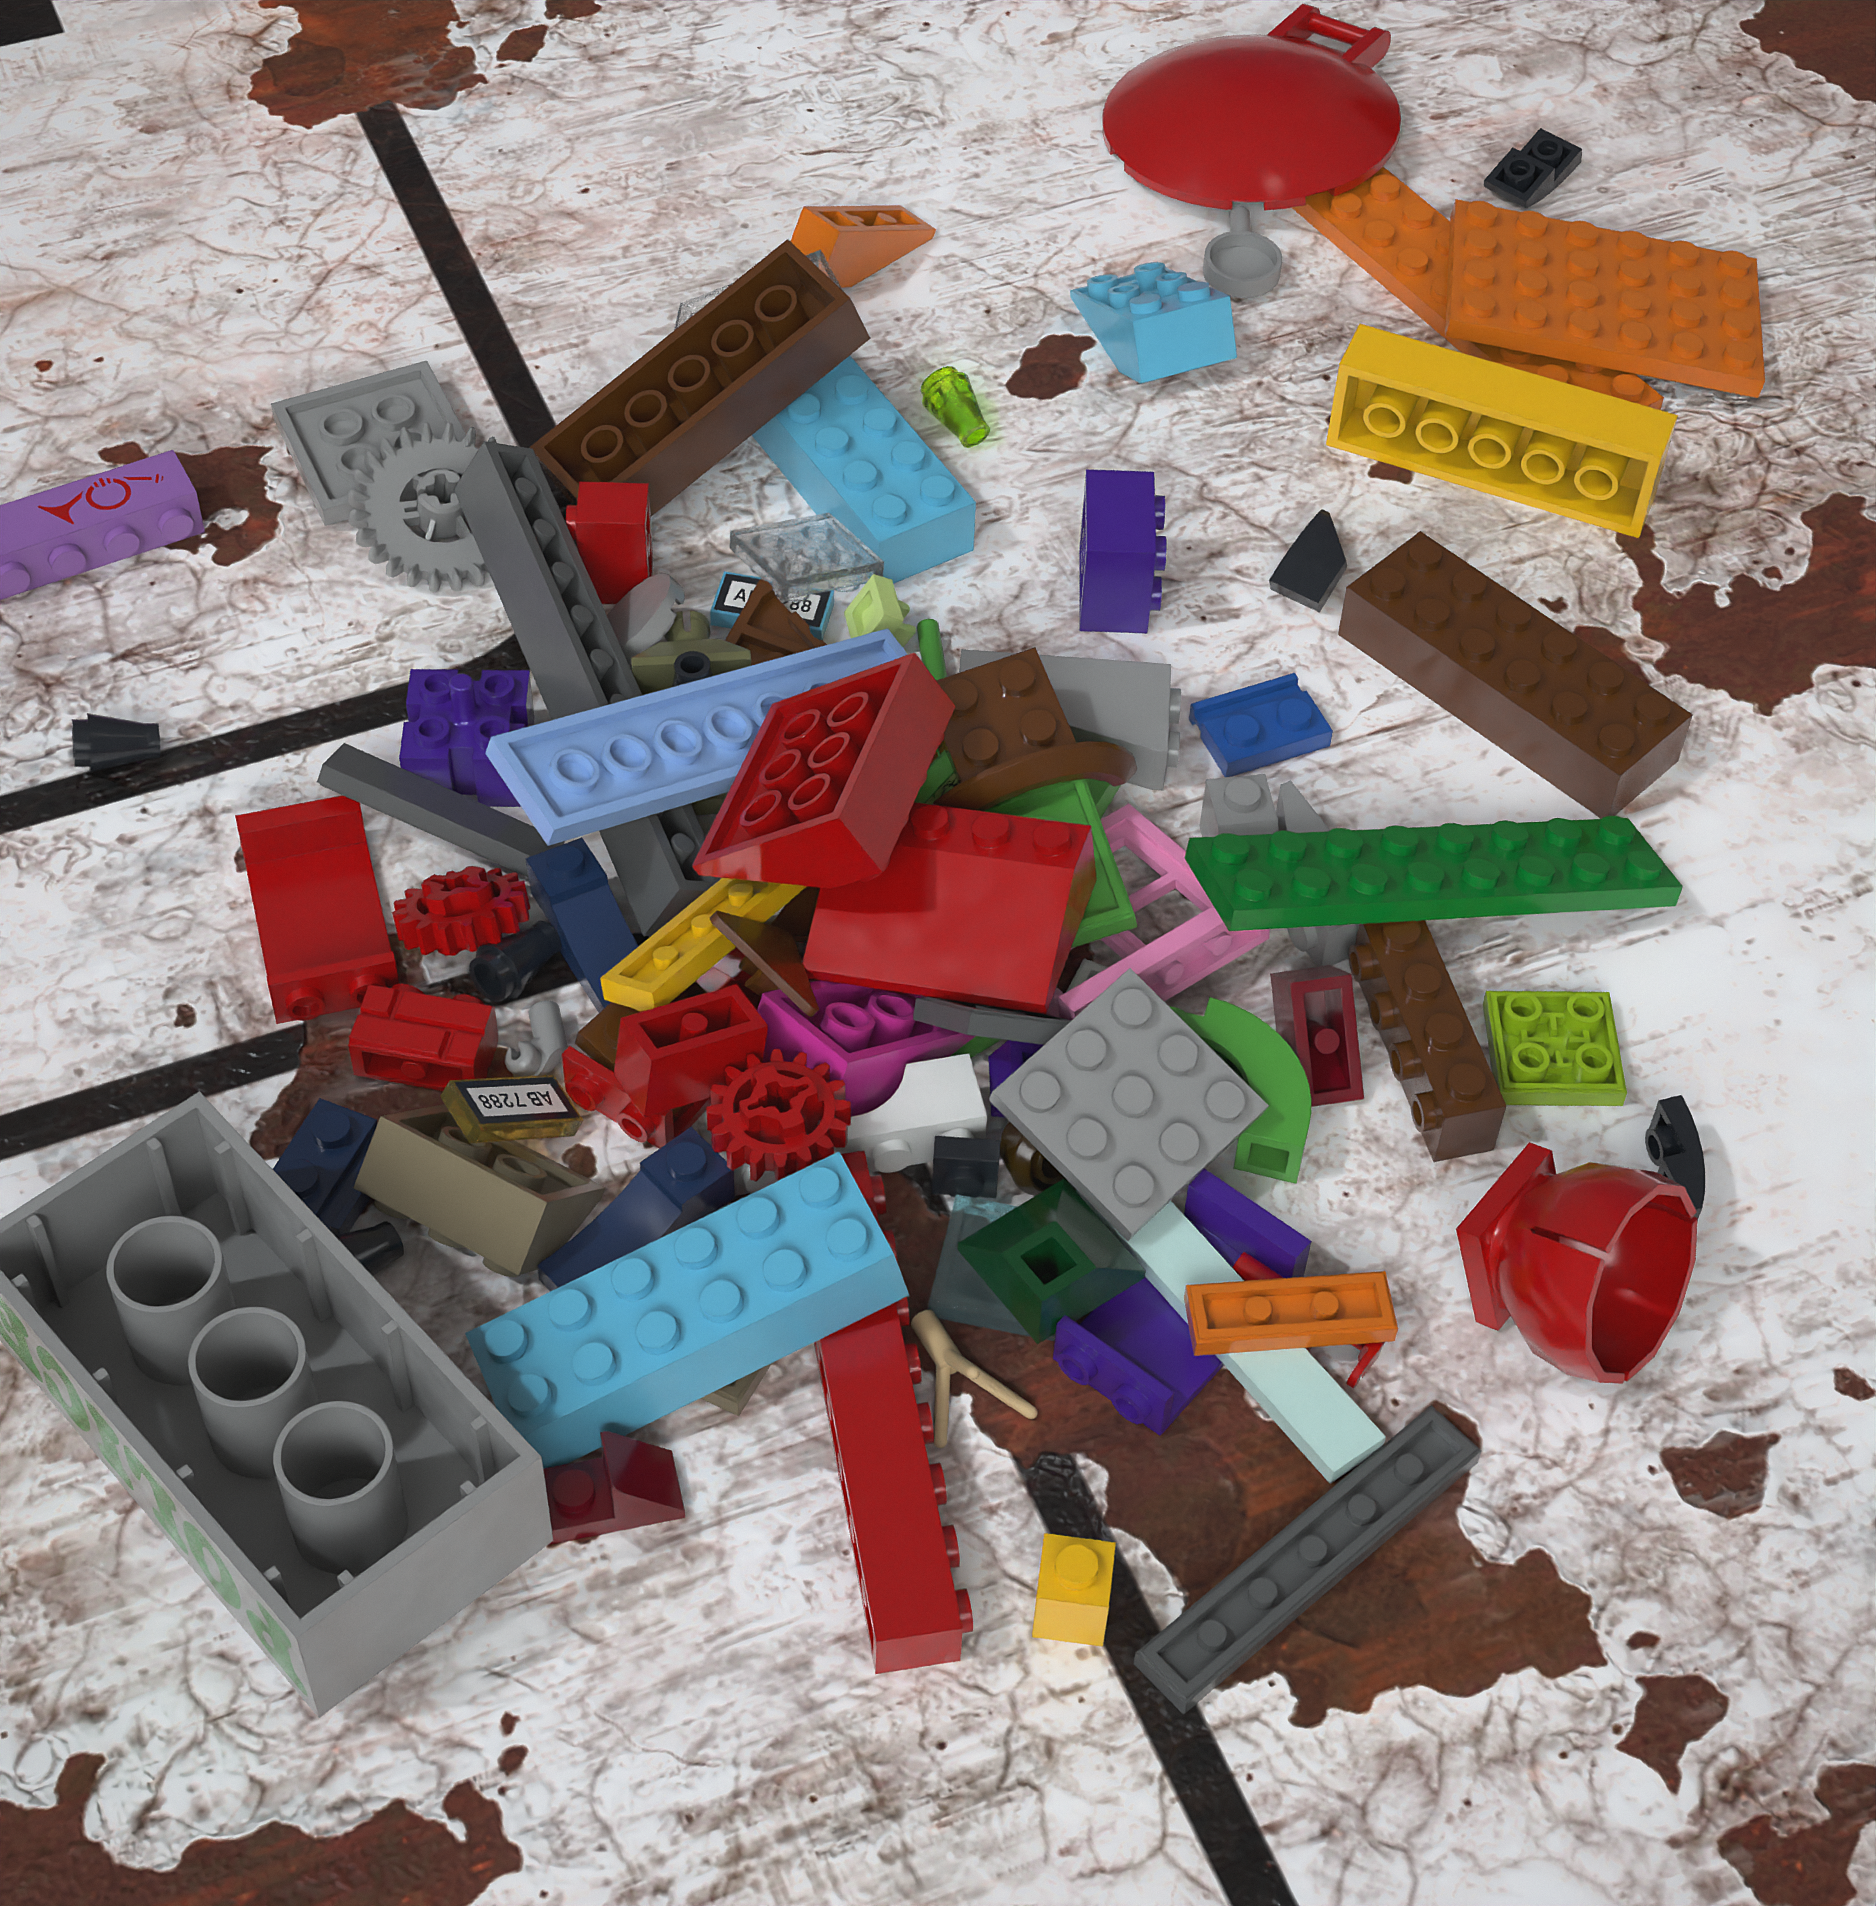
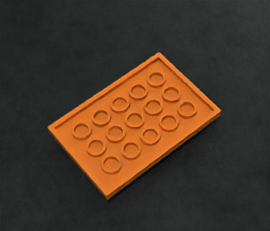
M1455 199L1450 216L1445 337L1755 398L1759 397L1765 383L1757 258L1747 257L1745 254L1733 250L1722 252L1701 248L1682 240L1671 242L1646 237L1637 231L1620 232L1600 228L1586 221L1570 222L1549 218L1535 211L1519 212L1499 208L1485 201L1468 202Z

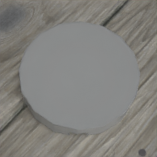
M659 573L647 578L630 590L607 614L629 665L633 656L659 643L675 622L674 619L677 614L671 609L675 602L678 605L684 603L685 594L683 587L669 574Z

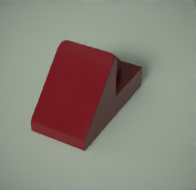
M610 1431L600 1432L603 1457L544 1468L553 1541L548 1545L685 1518V1509L672 1450Z

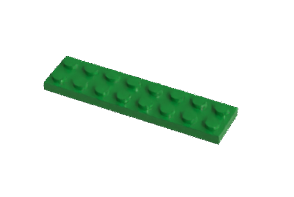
M1605 816L1602 819L1587 820L1553 818L1543 822L1521 823L1503 820L1495 824L1477 825L1445 823L1441 826L1412 828L1393 825L1385 829L1368 830L1334 828L1324 832L1302 833L1282 830L1276 831L1273 834L1258 835L1221 833L1214 837L1189 838L1184 857L1228 931L1672 907L1677 905L1683 888L1682 884L1636 829L1634 824L1628 818L1619 816Z

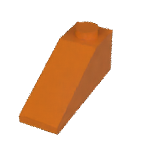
M901 205L803 206L791 242L839 288L856 285L933 239L936 229Z

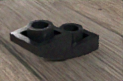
M1540 128L1521 151L1513 147L1485 178L1484 187L1524 208H1528L1550 194L1581 163L1582 148Z
M1678 1095L1658 1101L1649 1129L1645 1133V1145L1651 1161L1656 1166H1659L1657 1173L1685 1187L1697 1211L1694 1216L1699 1218L1705 1196L1703 1150L1692 1114L1683 1096Z

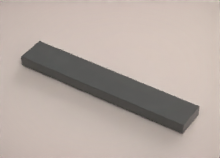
M1432 1405L1429 1406L1135 1653L1134 1665L1184 1715L1475 1466L1479 1461L1482 1450Z

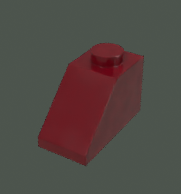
M1332 965L1270 973L1276 1032L1291 1047L1305 1071L1310 1089L1311 1107L1364 1099L1352 974Z

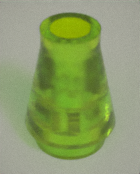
M946 366L931 373L924 380L920 389L923 395V407L952 432L964 447L970 448L983 442L990 433V427L984 420L968 375L958 372L953 366Z

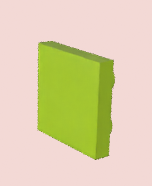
M1485 992L1483 1011L1492 1074L1506 1105L1623 1106L1627 1090L1610 992Z

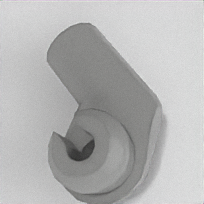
M545 1000L537 1002L530 1007L528 1013L533 1039L530 1042H518L520 1051L517 1052L510 1047L505 1056V1065L512 1072L515 1079L546 1077L562 1061V1053L568 1048L560 1008L556 1002Z

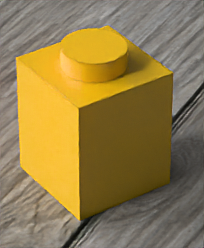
M1044 1533L1032 1637L1103 1647L1116 1542Z

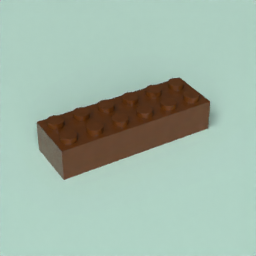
M787 239L529 448L533 449L538 462L553 484L572 505H577L579 482L649 483L650 514L652 517L871 338L851 298Z
M1418 532L1346 587L1338 631L1339 636L1600 819L1605 816H1615L1679 761L1693 714L1423 532Z

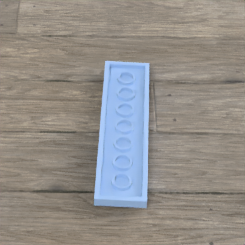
M887 628L492 736L485 754L547 846L729 792L773 703L908 654Z

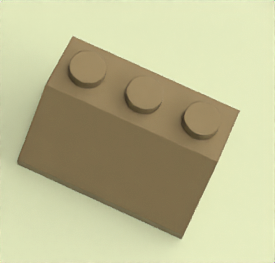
M443 1104L380 1116L353 1188L375 1199L373 1205L380 1212L399 1219L411 1218L428 1227V1235L433 1240L449 1247H466L483 1256L482 1262L484 1266L491 1271L508 1277H519L522 1274L538 1270V1264L570 1240L601 1200L606 1187Z

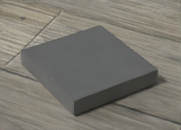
M922 995L921 998H916L913 1020L966 1035L1043 1045L1071 1021L1043 1013Z

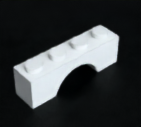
M969 1053L906 1064L902 1082L895 1094L880 1107L868 1113L851 1117V1125L848 1126V1143L845 1148L834 1147V1154L837 1152L843 1154L865 1151L869 1172L891 1173L902 1170L910 1165L933 1162L935 1136L985 1139L987 1114ZM726 1151L721 1152V1156L727 1161ZM746 1163L734 1170L735 1196L752 1194L777 1182L772 1171H765L757 1182L750 1180V1165Z

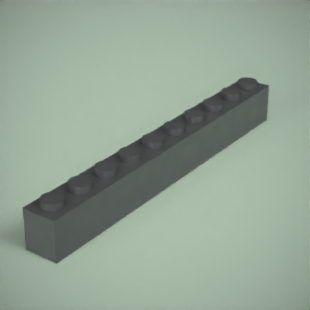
M484 441L455 486L454 491L551 720L642 696L533 449ZM691 803L599 831L643 936L651 937L721 879L720 877L698 875L692 868V864L706 837Z

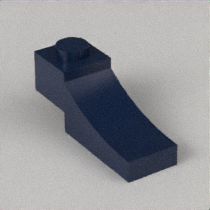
M581 837L525 858L531 894L550 924L559 934L562 944L560 953L596 1010L600 1013L611 1003L604 1000L600 978L634 951L638 944L610 889L607 874Z
M690 1127L640 1162V1171L624 1190L575 1237L537 1265L539 1280L551 1292L717 1211L735 1198L734 1170H730L727 1167V1161L718 1152L715 1153L712 1146Z

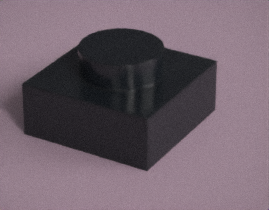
M935 1136L932 1194L950 1195L961 1200H971L978 1197L996 1198L1001 1140Z

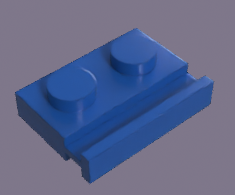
M1295 673L1191 704L1189 721L1192 725L1198 726L1201 731L1200 738L1224 777L1239 775L1330 746L1333 730L1307 690L1302 692L1298 686L1299 678Z

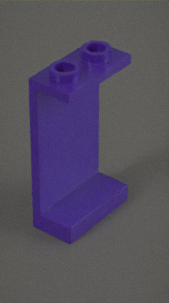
M1205 1168L1188 1185L1184 1209L1185 1217L1232 1268L1241 1254L1246 1252L1284 1278L1304 1277L1311 1240ZM1146 1277L1094 1309L1080 1324L1064 1315L1056 1325L1053 1359L1058 1362L1061 1370L1074 1382L1080 1385L1088 1384L1111 1400L1115 1409L1125 1419L1135 1424L1143 1423L1159 1436L1224 1366L1215 1354L1194 1356L1189 1325Z

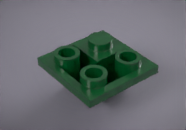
M1065 1179L961 1240L957 1246L960 1254L1037 1344L1056 1334V1325L1064 1315L1073 1321L1080 1319L1144 1279L1146 1270Z

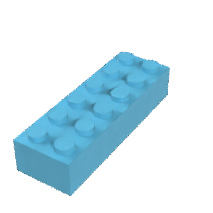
M851 356L847 357L752 435L868 579L875 574L892 579L894 584L974 550L975 500Z
M837 1152L470 1330L465 1335L497 1410L542 1457L544 1469L568 1464L601 1448L600 1432L610 1431L625 1436L909 1296L889 1243L841 1153Z

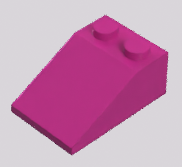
M821 980L810 982L819 1007V1011L813 1017L806 1015L780 989L762 993L757 1009L768 1025L762 1063L770 1062L773 1049H780L783 1061L793 1062L800 1052L807 1053V1067L810 1069H814L816 1066L826 1062L830 1065V1082L843 1080L845 1083V1100L851 1102V1117L868 1113L887 1102L899 1088L906 1064L949 1057L975 1037L913 1020L916 998H921V995Z

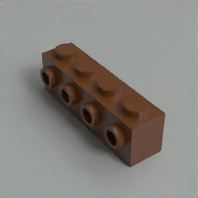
M1426 921L1359 924L1355 945H1351L1348 950L1350 970L1355 981L1359 982L1369 1006L1372 1024L1381 1035L1389 1054L1392 1072L1401 1083L1410 1105L1414 1125L1421 1132L1433 1162L1493 1151L1506 1110V1103Z

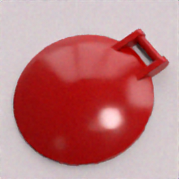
M1302 4L1267 35L1221 36L1191 42L1152 56L1127 72L1109 93L1102 115V133L1105 145L1110 155L1117 154L1124 162V171L1136 181L1165 196L1190 204L1232 210L1233 201L1263 202V208L1266 211L1306 205V196L1327 190L1335 197L1355 188L1377 173L1390 159L1399 141L1401 112L1397 98L1384 79L1372 70L1388 52L1391 34L1389 31L1377 27L1367 30L1322 15L1319 8ZM1315 33L1351 45L1352 47L1346 52H1342L1307 39Z

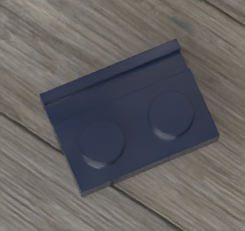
M319 1098L273 1167V1170L335 1236L350 1232L371 1197L353 1187L378 1123L375 1118Z

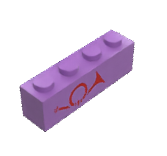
M174 450L0 505V600L204 533L197 492Z

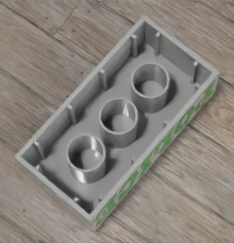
M200 1091L0 1219L1 1343L319 1718L553 1541L543 1463L539 1453Z

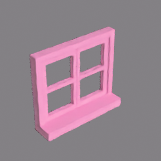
M1127 804L1100 819L1111 851L1113 853L1126 846L1161 876L1128 896L1134 913L1174 889H1177L1203 912L1147 945L1129 930L1102 938L1101 940L1118 954L1122 960L1066 993H1063L1056 987L1046 1014L1073 1020L1129 968L1165 1002L1268 940L1270 929L1228 931L1184 858L1186 851L1134 807Z

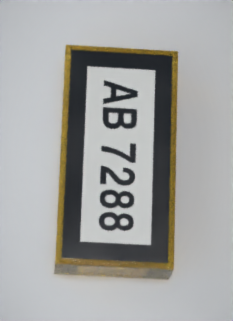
M554 1075L449 1080L440 1096L469 1143L575 1136L584 1121Z

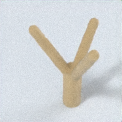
M932 1310L922 1311L912 1319L911 1327L936 1364L934 1445L937 1448H944L947 1444L950 1375L957 1371L1026 1418L1034 1419L1037 1417L1038 1411L1036 1407L962 1356Z

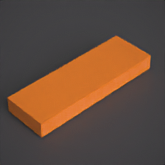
M1385 1271L1186 1285L1184 1303L1194 1356L1395 1341L1398 1332Z

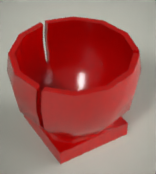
M1529 1142L1456 1228L1475 1321L1499 1331L1511 1316L1532 1353L1567 1375L1599 1383L1623 1384L1624 1381L1628 1382L1655 1357L1680 1314L1695 1265L1698 1218L1694 1216L1697 1211L1685 1187L1657 1172L1592 1162L1556 1174L1552 1150Z

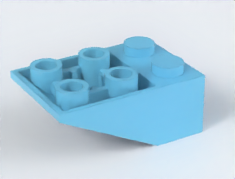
M1151 262L1138 265L1134 268L1135 274L1120 278L1112 274L1095 276L1087 280V286L1070 290L1072 301L1118 371L1141 384L1237 358L1230 295L1209 287L1207 282H1198L1191 279L1184 272L1173 271L1165 267L1164 263Z

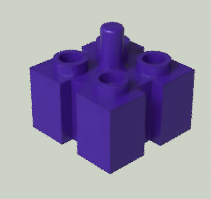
M410 669L406 700L409 722L403 723L399 755L400 767L461 795H477L478 802L488 807H521L485 752L492 736L534 725L535 717L530 671L482 670L481 679L473 681L467 674H459L457 669Z

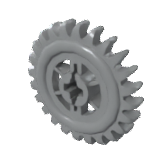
M424 422L421 441L418 442L410 436L408 429L403 427L400 432V449L391 445L388 438L383 437L380 450L384 460L376 458L372 452L368 451L365 454L364 463L370 474H366L361 469L354 471L353 481L359 490L353 488L349 491L348 502L355 508L349 513V523L359 529L356 533V543L362 547H371L368 555L370 562L380 564L388 560L386 565L387 576L394 578L402 572H406L407 586L415 587L422 579H426L429 590L437 592L442 581H448L451 589L458 592L462 588V579L467 578L473 585L482 586L484 584L483 571L489 573L475 538L466 525V517L454 491L455 486L479 450L475 447L476 430L474 427L469 428L467 435L461 442L455 439L452 422L446 424L441 439H436L431 431L430 424ZM495 437L489 438L488 442L496 443ZM413 487L417 491V500L401 502L410 488ZM419 525L420 529L426 533L425 539L417 536L409 526ZM455 535L461 538L450 543L433 542L434 538L446 539Z

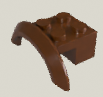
M1036 647L936 680L956 706L944 732V740L937 749L939 754L944 750L946 751L959 784L939 797L931 805L986 811L1005 800L1030 790L1059 782L1095 779L1108 782L1116 787L1125 784L1137 771L1133 754L1123 746L1109 742H1076Z

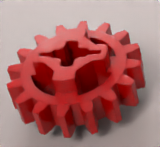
M468 866L460 872L449 871L446 875L434 874L423 880L421 883L422 889L410 888L405 890L406 899L396 900L393 903L395 911L392 912L398 940L404 942L405 949L410 950L420 947L422 955H428L438 950V953L444 956H456L463 950L477 951L479 946L487 943L498 944L501 942L502 933L511 934L519 932L518 923L529 921L528 910L531 908L525 881H519L517 873L513 872L502 875L501 868H494L486 873L484 868Z
M773 1049L770 1062L761 1063L759 1058L751 1053L746 1055L747 1070L741 1072L737 1068L728 1066L724 1069L725 1085L713 1084L710 1089L711 1106L706 1107L707 1130L711 1131L712 1149L715 1153L726 1151L727 1167L732 1171L745 1163L750 1165V1180L757 1182L765 1171L774 1172L776 1181L787 1177L788 1171H800L812 1165V1162H818L834 1154V1147L845 1148L848 1143V1126L851 1125V1102L845 1100V1083L843 1080L830 1082V1065L826 1062L816 1066L814 1069L808 1068L807 1053L800 1052L793 1062L783 1061L781 1050Z

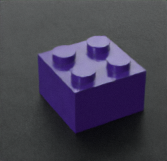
M1086 469L1079 544V631L1147 634L1150 611H1160L1162 578L1154 576V571H1165L1167 539L1166 536H1156V530H1164L1165 496L1155 495L1154 472Z

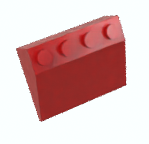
M914 652L771 705L692 864V868L698 875L834 889L856 881H871L887 869L891 861L892 851L902 829L909 820V812L920 787L927 779V771L938 746L944 740V732L956 707L917 654Z
M914 802L909 812V820L902 829L890 856V864L880 876L868 882L856 881L834 889L820 888L802 962L808 979L1046 1014L1097 881L1091 825Z

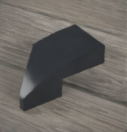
M1321 509L1308 523L1269 579L1272 591L1319 613L1347 568L1346 558L1328 511Z

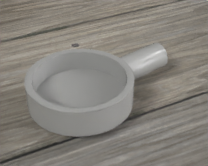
M1236 206L1229 213L1230 232L1213 238L1205 249L1203 275L1212 288L1237 298L1258 297L1270 292L1278 284L1282 254L1279 247L1272 240L1258 233L1251 232L1249 210L1244 206Z

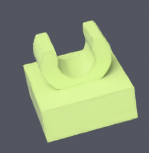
M873 574L844 611L851 638L888 628L900 645L905 647L916 633L915 626L902 623L909 613L910 607L908 604L898 600L892 579Z

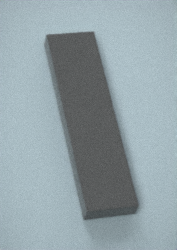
M343 743L322 764L317 783L325 788L527 877L528 872L525 858L565 843L563 841L547 846L534 826L346 743Z

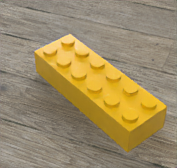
M1359 323L1339 363L1326 445L1639 538L1657 493L1678 415Z

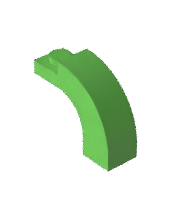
M1209 997L1204 1016L1187 1013L1179 1008L1169 1006L1269 1105L1264 1114L1239 1136L1233 1169L1296 1184L1310 1123L1311 1095L1305 1071L1291 1047L1267 1023L1250 1012L1228 1002Z

